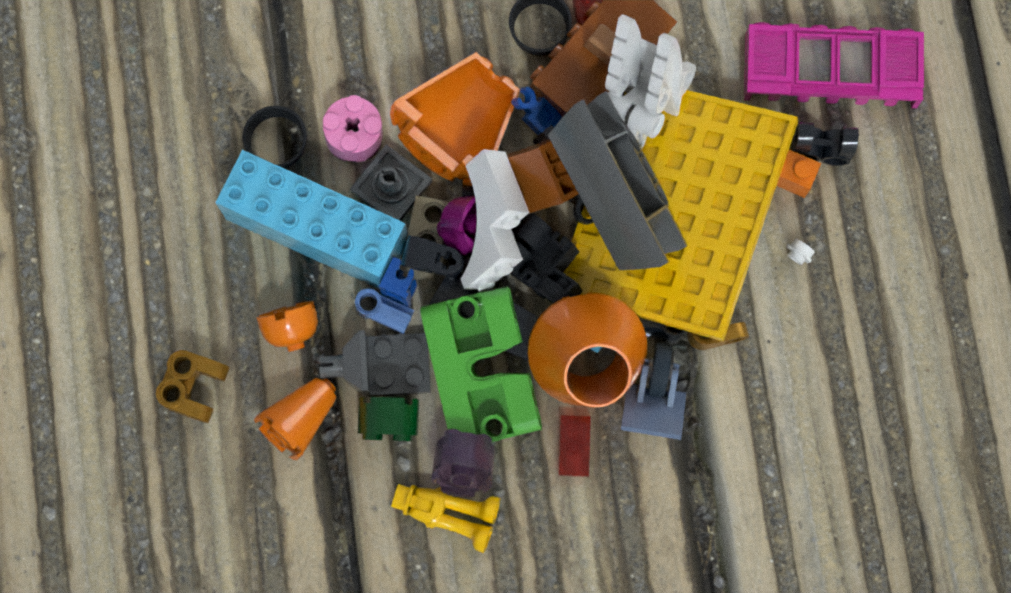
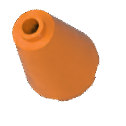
M314 378L260 412L254 421L255 423L261 421L263 425L259 430L270 443L281 452L285 449L292 452L289 458L297 461L304 454L337 399L334 393L336 388L327 379L320 380L319 378Z

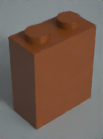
M551 140L507 155L529 213L562 204L579 194Z

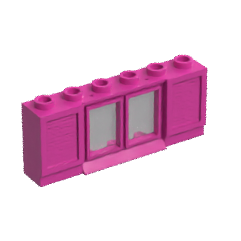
M758 22L748 26L745 34L744 101H750L752 94L768 95L769 101H778L781 95L797 96L798 102H808L810 97H826V103L829 104L837 103L840 98H854L856 105H865L869 99L884 100L885 106H894L898 101H911V108H918L923 101L924 32H915L913 29L893 31L880 27L870 28L869 30H857L853 26L828 29L825 25L803 28L792 23L781 26L770 25L766 22Z

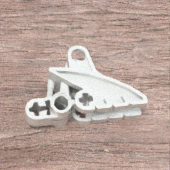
M623 14L618 18L616 37L613 42L605 88L609 90L608 95L626 129L633 133L641 149H643L647 136L653 139L661 131L665 120L664 114L661 113L662 111L676 117L679 115L682 95L692 83L696 65L688 61L682 62L680 46L675 37L663 33L659 36L657 45L641 38L635 19Z

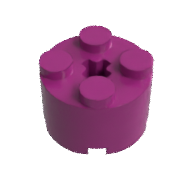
M475 195L457 197L451 200L444 208L441 219L437 224V233L443 238L446 246L456 249L462 256H471L475 243L477 227Z

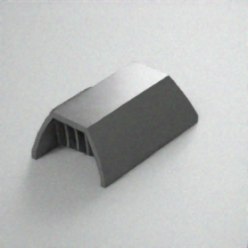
M607 91L598 95L588 105H586L584 100L574 104L548 134V137L619 270L656 268L667 264L669 261L665 255L666 253L679 251L688 245L668 209L667 197L637 139L630 130L626 129Z

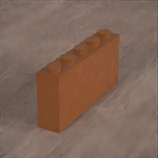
M604 0L601 4L596 1L585 13L589 17L583 25L577 22L569 31L567 36L570 40L563 47L559 43L549 54L548 57L552 59L545 68L540 65L529 77L533 80L530 88L537 97H544L563 117L579 101L584 100L586 105H588L598 95L606 91L607 93L609 92L605 88L609 66L583 47L600 24H604L615 33L618 18L624 14L635 19L642 39L657 45L659 36L663 33L668 34L677 21L653 0Z

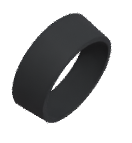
M518 0L509 14V28L516 44L523 51L538 56L548 55L558 45L556 44L546 49H535L526 46L516 37L514 26L518 15L522 10L534 4H546L560 12L565 21L566 32L564 38L559 43L561 45L564 44L568 37L567 34L572 28V16L563 0Z
M267 106L256 111L247 120L242 135L243 145L246 152L254 155L251 147V138L254 130L261 122L273 117L291 120L299 127L303 136V144L295 157L285 163L277 164V166L286 169L294 165L304 153L307 139L306 128L300 116L293 110L283 106Z

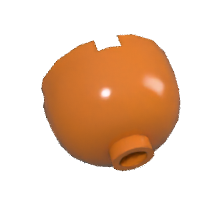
M314 301L296 303V306L287 308L286 306L256 317L264 339L275 347H287L288 352L304 348V341L313 337L318 324Z

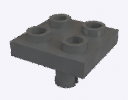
M386 144L353 184L350 191L371 208L401 221L413 207L415 197L421 196L433 181L431 177Z

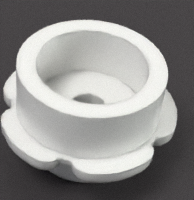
M795 239L791 245H787V249L790 250L788 257L794 262L802 265L804 262L810 263L812 261L810 258L815 252L804 242Z

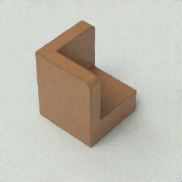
M600 24L583 47L609 66L613 42L616 37L615 33L604 24Z

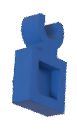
M522 87L520 92L524 94L525 101L522 102L520 98H515L511 101L516 109L526 112L522 120L537 136L550 125L555 127L562 118L561 114L544 97L536 99L535 93L530 87Z

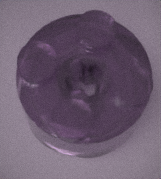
M457 429L446 430L444 436L435 444L431 476L432 483L434 485L436 483L439 484L443 493L460 498L474 497L477 491L483 490L484 494L490 490L493 483L495 448L492 445V438L486 434L477 435L461 432Z

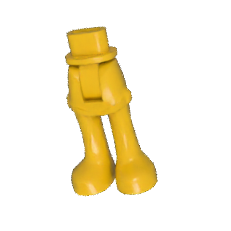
M398 484L391 507L402 510L403 515H410L424 523L427 528L433 529L438 527L464 535L472 540L476 551L485 553L493 527L444 514L447 508L494 524L501 498L489 496L485 501L479 502L446 493L445 489L440 487L431 489L412 485L410 488Z

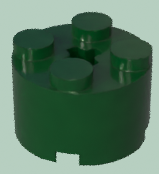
M359 397L357 434H362V440L383 441V435H393V441L413 442V436H418L419 399H412V405H409L408 400L405 398L370 397V403H366L365 397Z

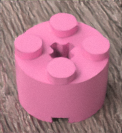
M357 95L342 98L333 103L323 117V131L327 147L339 160L363 162L370 159L379 150L383 137L382 121L378 110L369 101ZM351 127L354 128V129H355V128H358V131H357V132H354L353 130H349V131H348V129L351 128Z

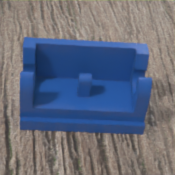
M393 257L379 284L381 294L386 298L411 308V299L417 289V282L413 280L414 271L410 269L407 277H405L404 271L400 269L401 260Z

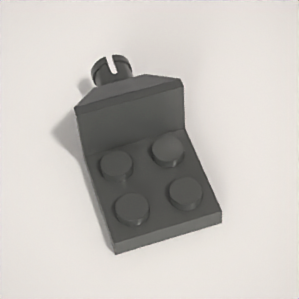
M361 330L342 348L343 354L319 355L321 379L330 377L344 378L346 383L365 397L431 393L429 350L425 333L367 336L366 331Z

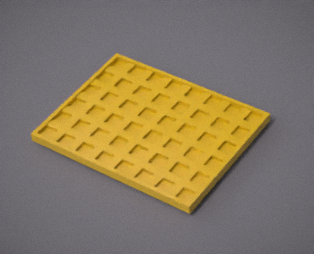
M686 90L682 95L679 115L676 117L662 111L661 113L665 116L662 129L653 139L647 136L642 151L667 197L668 209L688 246L679 251L666 253L665 255L669 262L661 267L619 270L595 224L585 225L578 222L571 242L579 250V254L576 255L575 259L563 273L579 284L583 290L580 295L587 294V292L608 294L626 303L639 318L724 341L798 124L797 116ZM584 205L581 215L586 219H591Z

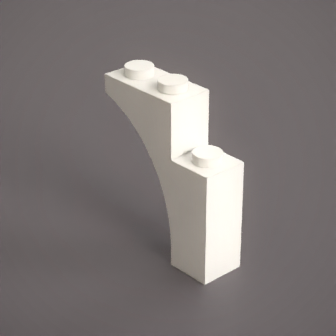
M483 149L466 165L475 195L477 227L473 252L468 266L461 277V282L464 289L478 290L479 292L492 289L495 286L494 283L503 276L510 274L513 271V267L523 260L511 229L518 226L520 220L529 213L506 152Z

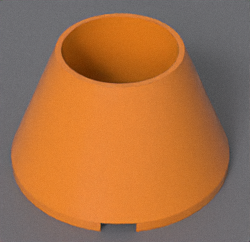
M587 292L584 295L564 297L549 306L540 315L531 330L527 352L530 369L535 380L551 397L574 406L604 407L619 400L638 379L647 357L648 345L646 333L639 317L626 303L608 294ZM593 347H606L616 351L613 362L599 374L578 376L568 371L573 359L584 350Z

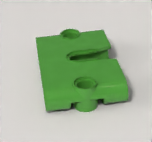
M506 286L420 307L423 327L453 449L457 450L542 430L530 373H497L479 376L474 371V364L477 360L493 357L523 342L509 287ZM465 301L471 302L475 307L474 315L471 318L464 317L460 312L461 304ZM497 419L502 423L503 430L501 434L494 435L489 432V420Z

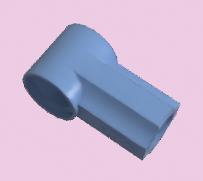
M370 288L361 290L355 298L356 311L359 316L371 319L402 334L405 333L413 316V309L386 298ZM366 297H371L376 300L377 306L373 310L367 311L361 308V301Z

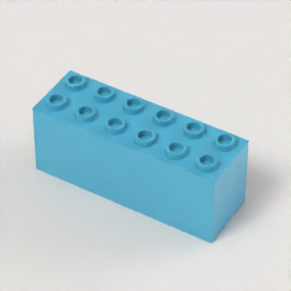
M244 150L241 151L215 202L226 220L380 289L379 284L393 257L401 258L408 235L404 222Z

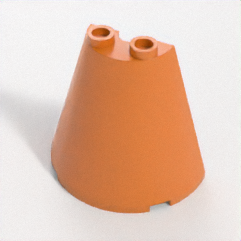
M477 52L401 96L393 103L390 110L392 125H398L401 131L398 134L399 139L416 159L439 176L449 181H453L455 178L463 180V185L472 186L466 165L483 149L498 151L514 109L511 101L518 98L520 89L515 86L512 79L507 76H497L492 71V63Z

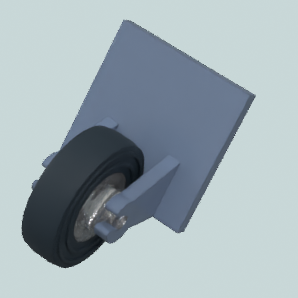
M657 343L653 360L645 359L639 385L633 384L626 392L621 430L681 440L686 392L676 391L680 364L671 363L672 345ZM647 377H650L649 388H645ZM670 381L669 391L667 392V383Z

